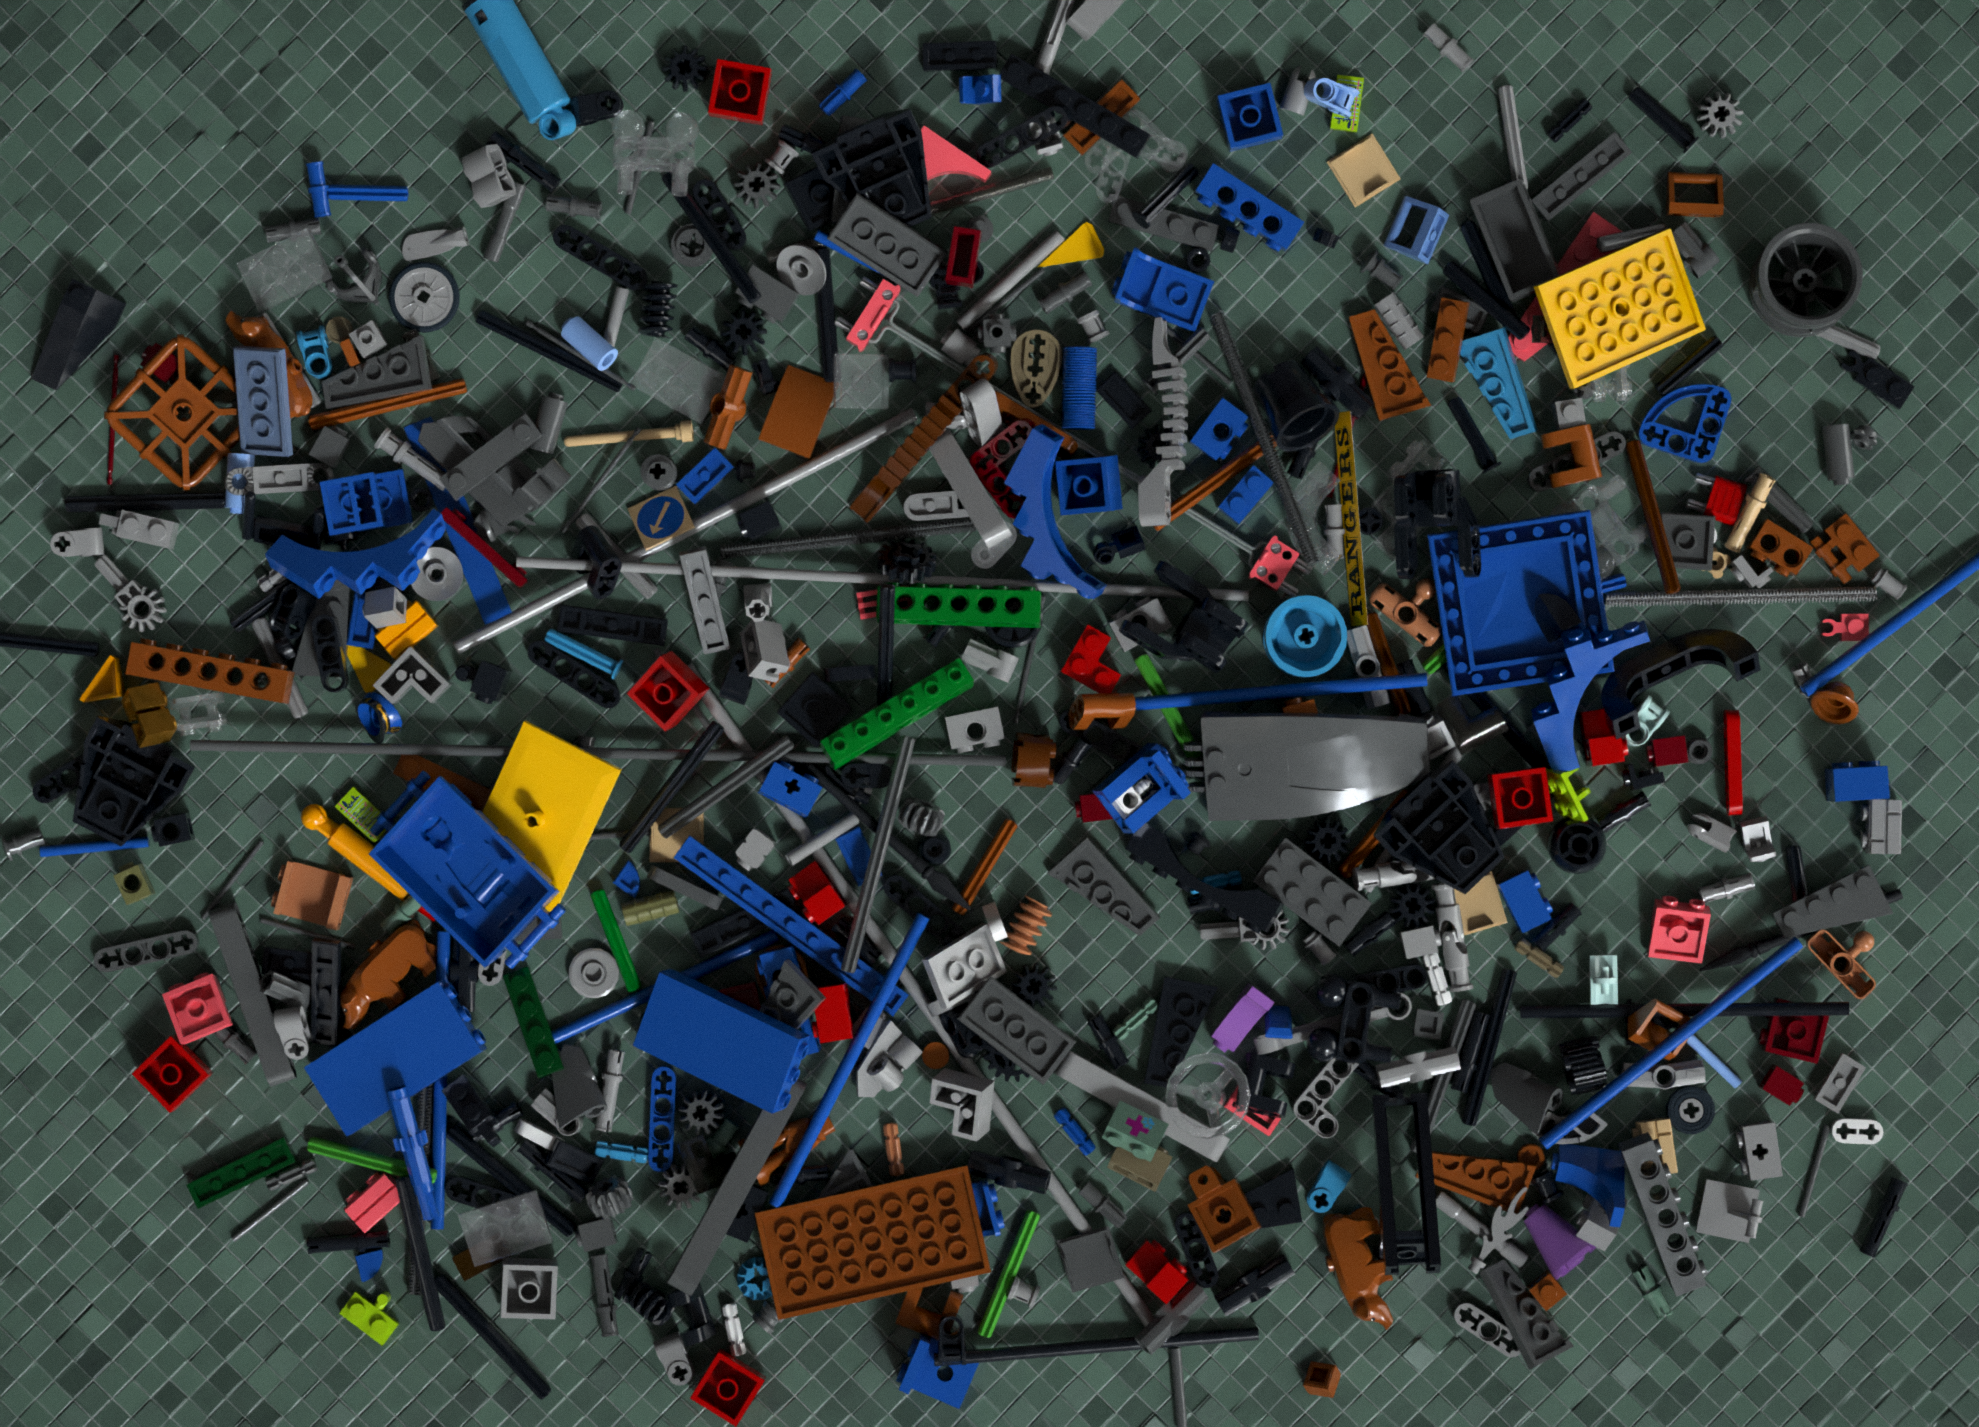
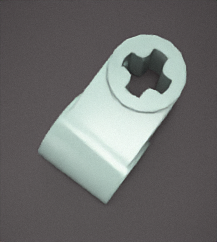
M1650 695L1637 707L1642 733L1641 739L1636 742L1630 738L1629 734L1623 736L1622 739H1626L1628 746L1635 747L1644 744L1670 713L1669 710H1663L1655 704Z

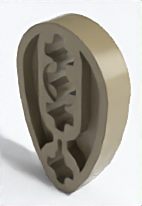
M1030 330L1021 334L1011 349V372L1016 392L1023 404L1031 409L1040 407L1051 394L1056 384L1062 361V350L1059 342L1053 335L1043 330ZM1035 335H1040L1041 340L1045 341V345L1040 346V353L1044 354V359H1039L1038 363L1039 367L1043 368V372H1038L1037 377H1033L1032 372L1027 371V368L1033 365V358L1028 356L1029 353L1034 352V345L1030 344V340H1034ZM1033 382H1035L1036 393L1041 395V399H1036L1035 404H1031L1030 399L1025 398V394L1031 392Z

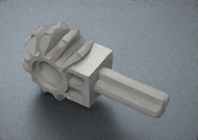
M107 555L97 559L94 563L95 567L118 592L114 597L121 604L120 610L128 611L121 618L123 621L131 619L128 626L130 629H134L138 625L139 632H145L146 624L150 630H155L154 620L163 623L164 619L158 616L159 612H167L166 608L159 607L165 599L164 597L155 599L158 594L156 589L151 590L148 594L147 586H141L135 580L130 582ZM145 601L149 605V612L141 617L137 612V607L141 602Z
M1281 909L1274 921V931L1267 935L1261 932L1258 934L1245 926L1247 921L1239 917V921L1201 924L1200 937L1202 940L1240 937L1241 942L1251 941L1252 945L1257 944L1259 939H1261L1262 950L1266 948V941H1270L1272 949H1276L1273 939L1277 938L1281 943L1285 942L1284 937L1279 935V933L1290 932L1289 928L1281 927V924L1289 922V919L1285 917L1278 920V917L1283 913Z

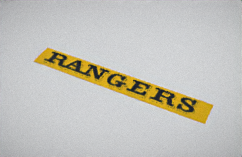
M1351 411L1339 412V419L1335 425L1342 521L1343 528H1345L1344 546L1351 626L1368 625Z

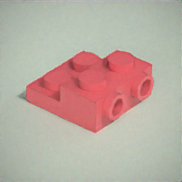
M1663 896L1662 900L1655 899L1651 921L1652 929L1647 952L1648 957L1702 964L1711 917L1710 907L1699 899H1691L1689 903L1678 902V899L1673 896Z
M199 974L193 978V982L186 985L184 983L175 984L168 988L169 992L162 994L181 1045L188 1044L233 1025L225 1004L226 999L218 978L214 974Z

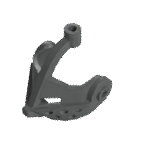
M365 246L362 248L361 254L370 264L369 271L362 281L350 269L347 259L342 255H337L334 259L335 264L343 268L357 285L349 289H339L331 278H326L323 281L328 291L349 303L366 302L374 303L377 306L380 303L378 301V293L382 283V271L378 261L375 259V254Z

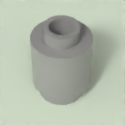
M958 328L954 332L949 330L940 341L944 345L941 350L960 365L965 364L968 366L982 351L977 347L978 344Z

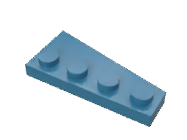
M1505 327L1463 340L1460 355L1465 361L1464 364L1479 384V389L1483 396H1486L1493 407L1492 411L1509 439L1537 431L1538 429Z

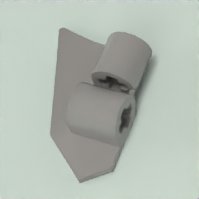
M891 1020L886 1023L857 1068L856 1088L858 1097H875L881 1089L890 1092L898 1088L904 1079L902 1072L907 1070L923 1053Z

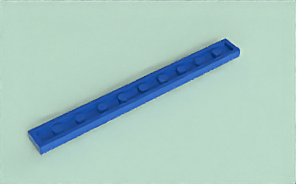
M690 835L674 855V859L871 1001L873 1000L885 977L860 958H858L854 973L842 971L841 965L846 949L844 946ZM895 985L883 1010L894 1016L909 994Z

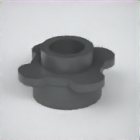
M1859 425L1858 428L1854 429V432L1850 433L1853 443L1861 449L1872 450V445L1876 446L1878 443L1876 440L1878 437L1877 433L1866 425Z

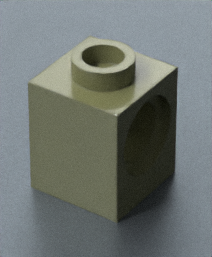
M132 861L119 867L120 873L113 875L126 905H131L155 894L143 864L134 865ZM132 874L136 875L140 881L138 888L135 890L127 885V879Z

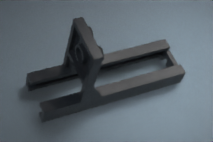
M1399 1093L1397 1098H1389V1095H1373L1372 1114L1380 1205V1237L1377 1260L1384 1259L1385 1275H1399L1398 1265L1422 1264L1426 1265V1274L1440 1273L1441 1256L1427 1093H1414L1410 1097H1403V1094ZM1413 1105L1422 1227L1421 1230L1396 1231L1386 1106Z

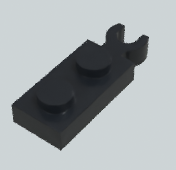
M1854 351L1848 352L1847 355L1854 359V365L1850 367L1845 363H1841L1840 368L1845 372H1855L1857 375L1853 380L1854 382L1896 409H1901L1915 386L1870 357L1863 363L1858 353Z

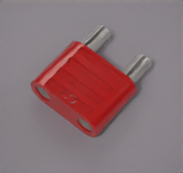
M1697 473L1696 477L1699 478H1695V482L1710 486V492L1706 504L1688 499L1686 507L1702 512V515L1716 516V521L1734 526L1747 485L1717 475L1712 478Z

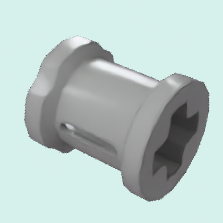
M779 140L777 149L764 162L783 176L785 168L794 157H798L799 153L782 140Z
M1098 310L1077 319L1078 324H1082L1089 338L1087 340L1088 345L1110 334L1109 330H1105L1098 316L1100 314Z
M1016 1276L1007 1299L1011 1300L1014 1298L1028 1304V1307L1032 1309L1041 1286H1032L1020 1281V1278Z

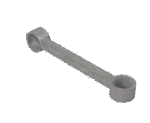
M1400 993L1401 998L1405 1002V1010L1399 1016L1392 1015L1386 1007L1374 1006L1371 1010L1370 1022L1386 1017L1396 1020L1406 1018L1412 1009L1409 997ZM1341 1014L1293 1027V1039L1267 1038L1265 1034L1253 1038L1257 1055L1274 1052L1286 1046L1306 1041L1309 1034L1319 1027H1328L1337 1032L1339 1031Z

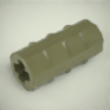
M674 890L621 903L626 926L641 924L642 922L680 913Z

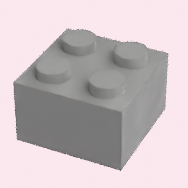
M503 1257L501 1318H556L557 1259Z

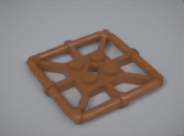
M177 334V337L169 340L142 369L139 367L135 371V377L110 402L107 411H104V419H107L109 425L139 452L138 456L143 460L147 459L173 484L182 487L183 490H190V487L200 483L224 456L228 457V453H232L231 449L240 440L239 426L223 443L207 429L220 415H238V407H218L205 396L219 380L236 394L235 378L227 372L229 369L225 365L221 366L196 342L188 337H184V334ZM177 348L179 377L165 391L150 376ZM184 348L214 374L200 390L186 378ZM144 382L160 396L148 410L118 411ZM179 406L182 408L188 406L190 408L188 411L191 415L190 418L182 417L179 419L177 417L179 413L177 408ZM149 418L161 431L146 445L119 419ZM202 434L217 449L190 476L189 447ZM167 435L182 448L183 477L153 451Z

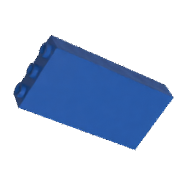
M667 969L658 974L633 1046L773 1114L785 1109L790 1102L791 1094L789 1092L792 1084L797 1081L800 1075V1069L798 1068L801 1060L808 1053L809 1045L807 1043L810 1035L673 969Z
M445 980L438 981L304 1067L346 1137L354 1134L391 1110L387 1090L405 1085L408 1095L412 1097L487 1049L484 1044L486 1043L485 1036L478 1028L475 1029L472 1025L470 1012L464 1005L461 1006L456 999L458 996L457 992L450 982L446 983Z

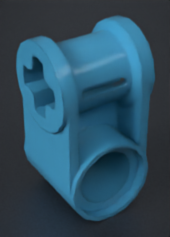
M320 325L318 329L307 332L296 331L299 348L303 355L307 372L319 380L328 378L333 371V364L324 325ZM319 359L324 360V370L319 373L314 372V362Z
M1328 1159L1307 1195L1308 1206L1318 1213L1329 1211L1338 1195L1347 1185L1352 1173ZM1324 1193L1325 1205L1319 1204L1315 1207L1316 1201L1313 1199L1314 1196H1321Z

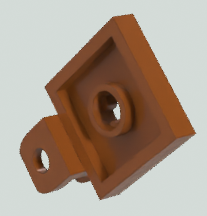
M1204 1166L1189 1175L1190 1185L1199 1199L1188 1204V1207L1213 1253L1222 1250L1262 1227L1237 1179L1225 1183L1218 1170L1209 1166ZM1205 1176L1208 1177V1182L1206 1184H1204L1203 1182ZM1223 1208L1225 1211L1231 1212L1228 1223L1218 1219L1221 1216L1220 1210Z

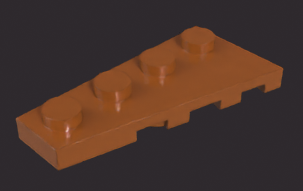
M1375 309L1348 317L1378 421L1431 406Z
M1432 1151L1435 1185L1495 1208L1501 1205V1210L1506 1212L1518 1191L1524 1186L1529 1187L1537 1167L1533 1163ZM1418 1169L1415 1174L1416 1178H1418ZM1526 1192L1519 1198L1514 1213L1519 1212Z

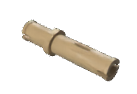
M1759 474L1751 494L1746 495L1745 500L1747 502L1724 544L1726 548L1740 553L1761 508H1765L1767 504L1765 500L1773 484L1776 482L1774 478L1766 474Z

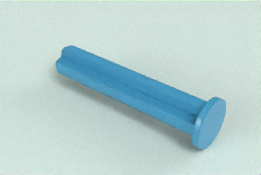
M549 629L545 636V642L611 674V679L613 680L622 667V659L618 662L554 629Z

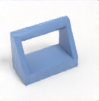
M1404 196L1383 246L1419 262L1429 264L1449 214L1437 206ZM1414 206L1426 211V215L1411 249L1396 244V241L1411 207Z

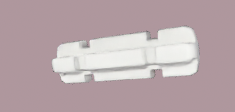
M1438 954L1424 955L1423 962L1425 967L1429 969L1427 974L1432 991H1436L1434 997L1437 1005L1441 1006L1452 1002L1450 991L1446 990L1448 985L1442 966L1439 967L1438 965L1440 963Z
M736 1303L724 1304L722 1311L723 1316L726 1317L725 1326L728 1340L732 1344L730 1345L731 1355H744L746 1348L745 1343L742 1342L743 1334L740 1319L736 1315L738 1314Z

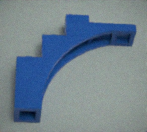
M1040 424L1032 428L1004 484L1011 487L1010 490L1014 494L1026 497L1012 524L1025 537L1034 538L1021 567L1025 568L1027 573L1035 579L1044 580L1053 574L1058 582L1069 584L1076 588L1079 595L1088 599H1095L1103 593L1107 585L1085 572L1075 561L1059 533L1052 509L1051 478L1055 459L1064 437L1047 426Z
M433 509L414 530L392 542L375 548L353 552L322 551L298 544L281 535L265 553V556L272 569L318 599L325 592L331 590L336 580L362 595L367 588L373 586L378 576L404 591L409 584L415 582L420 573L417 561L422 559L426 555L428 548L443 536L447 526L442 514Z
M1644 620L1629 622L1622 628L1613 631H1602L1595 637H1591L1589 629L1574 630L1567 636L1562 637L1570 666H1560L1547 673L1549 687L1555 702H1544L1531 709L1533 722L1551 769L1567 772L1580 768L1573 741V725L1579 701L1592 678L1607 662L1625 649L1650 641Z

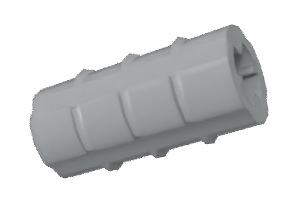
M1393 292L1374 306L1387 324L1388 329L1392 331L1396 340L1406 350L1421 340L1424 335L1411 318L1410 313L1402 305L1403 302H1400Z

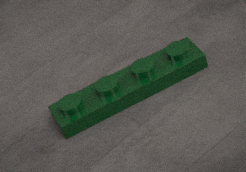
M525 967L504 975L503 979L538 1078L565 1069L530 968Z
M283 1137L186 1186L197 1209L297 1160L286 1137Z

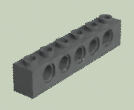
M1647 1132L1618 1143L1675 1296L1677 1297L1706 1286L1704 1276L1708 1275L1703 1260H1697L1695 1252L1699 1251L1694 1236H1688L1686 1231L1690 1224L1685 1212H1679L1677 1207L1681 1200L1676 1188H1670L1668 1179H1671L1672 1176L1667 1163L1662 1164L1659 1155L1663 1154L1658 1139L1652 1140ZM1653 1161L1649 1169H1640L1643 1162ZM1653 1186H1662L1661 1190L1658 1193H1649L1650 1189ZM1662 1210H1671L1670 1214L1667 1217H1659V1213ZM1671 1234H1680L1676 1241H1668ZM1683 1257L1689 1258L1685 1265H1677L1679 1259Z

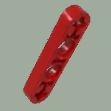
M1724 710L1727 815H1742L1739 710Z

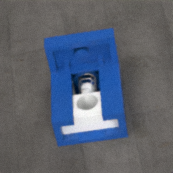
M1147 743L1093 790V793L1123 833L1134 834L1173 799L1183 800L1191 793L1187 788L1189 785L1185 779L1184 772L1178 766L1173 765L1169 758V752L1161 744ZM1126 793L1130 796L1128 807L1123 803V797Z

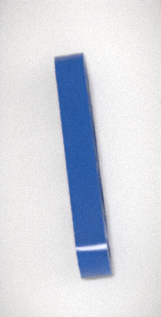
M660 1066L653 1072L651 1078L648 1162L650 1167L657 1172L668 1170L673 1163L677 1077L675 1071L669 1066ZM662 1071H667V1076L672 1077V1080L666 1083V1090L671 1089L672 1095L667 1093L655 1094V1089L661 1090L662 1087L661 1081L656 1078L662 1074ZM667 1098L671 1104L670 1110L666 1113L657 1111L655 1107L657 1099ZM656 1126H667L670 1132L669 1137L665 1140L657 1139L654 1135ZM653 1143L659 1145L670 1144L669 1149L663 1148V1156L668 1158V1162H664L663 1167H659L658 1162L653 1161V1157H657L659 1154V1147L653 1148Z

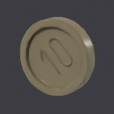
M334 317L326 325L327 337L337 344H340L342 337L353 332L351 322L344 317Z

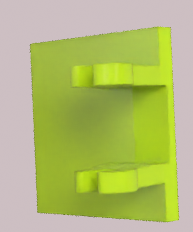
M1546 768L1549 793L1554 795L1556 800L1554 805L1559 815L1581 822L1589 820L1580 803L1585 796L1591 793L1589 787H1583L1575 792L1568 779L1579 768L1567 772Z

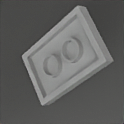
M981 923L922 959L942 1009H948L979 990L990 975L996 979L1007 972L988 923Z

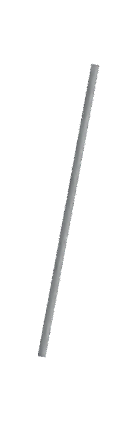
M910 408L693 519L692 522L695 528L647 551L642 545L622 555L619 559L621 561L641 562L918 419L913 409ZM590 572L454 641L453 645L458 654H461L588 589L587 581Z

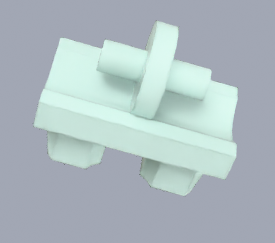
M1589 955L1590 1005L1618 1004L1617 955Z

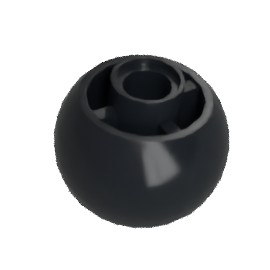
M1565 817L1556 823L1550 831L1547 844L1549 855L1557 867L1570 874H1583L1593 870L1600 864L1606 853L1607 842L1603 829L1589 817V820L1585 822ZM1580 825L1588 829L1589 832H1587V835L1578 832L1573 833L1570 827ZM1563 833L1568 835L1565 841V851H1561L1559 846ZM1577 837H1581L1585 841V848L1579 853L1572 849V841ZM1593 838V839H1594V849H1593V852H1592V854H1591V856H1590L1589 853H1590V851H1591V849H1592V841H1591V839ZM1568 855L1583 857L1584 862L1574 864L1565 858Z

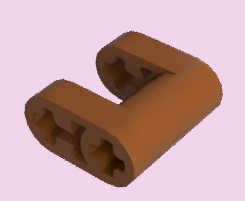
M1590 424L1540 435L1543 449L1570 443L1575 469L1549 475L1552 488L1602 477Z
M1133 693L1079 694L1069 709L1070 728L1072 730H1086L1094 718H1107L1110 729H1124L1135 714V697Z
M923 1288L907 1291L895 1324L939 1340V1321L941 1317L949 1312L957 1314L964 1295L951 1290L943 1312L940 1315L917 1306ZM954 1320L945 1322L943 1326L945 1331L950 1333Z

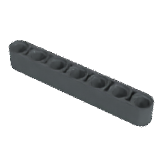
M236 902L210 910L209 917L270 1087L297 1078L294 1063L285 1054L280 1036L275 1028V1009L271 998L260 991V981L263 975L261 974L256 955Z

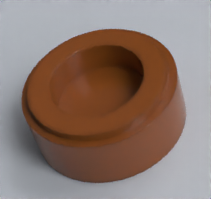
M941 1042L927 1044L922 1053L923 1062L931 1069L944 1067L949 1060L948 1048Z
M1527 1143L1521 1146L1517 1152L1518 1162L1536 1164V1170L1544 1163V1152L1536 1144Z

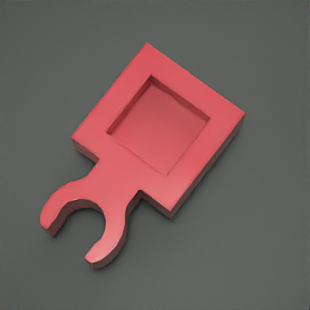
M1840 614V622L1832 619H1823L1821 623H1829L1832 626L1829 633H1821L1824 637L1840 633V641H1861L1869 635V614Z

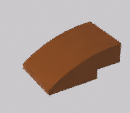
M788 365L758 439L810 459L839 384L836 382H825L824 378Z

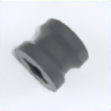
M767 1300L762 1304V1309L759 1312H754L751 1316L770 1335L774 1331V1326L784 1321V1319L778 1320L775 1306Z

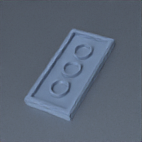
M233 347L241 454L292 456L293 448L285 348Z

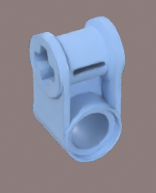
M1328 78L1310 79L1304 86V95L1310 102L1347 118H1350L1352 114L1350 109L1355 96H1358L1360 93L1350 86L1337 83ZM1318 84H1321L1324 89L1321 97L1316 93Z

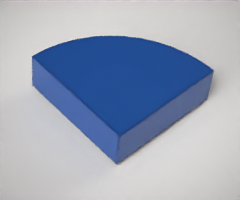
M628 860L612 883L633 898L638 894L640 877L636 867Z
M383 1249L355 1256L362 1282L371 1279L379 1271L383 1261Z

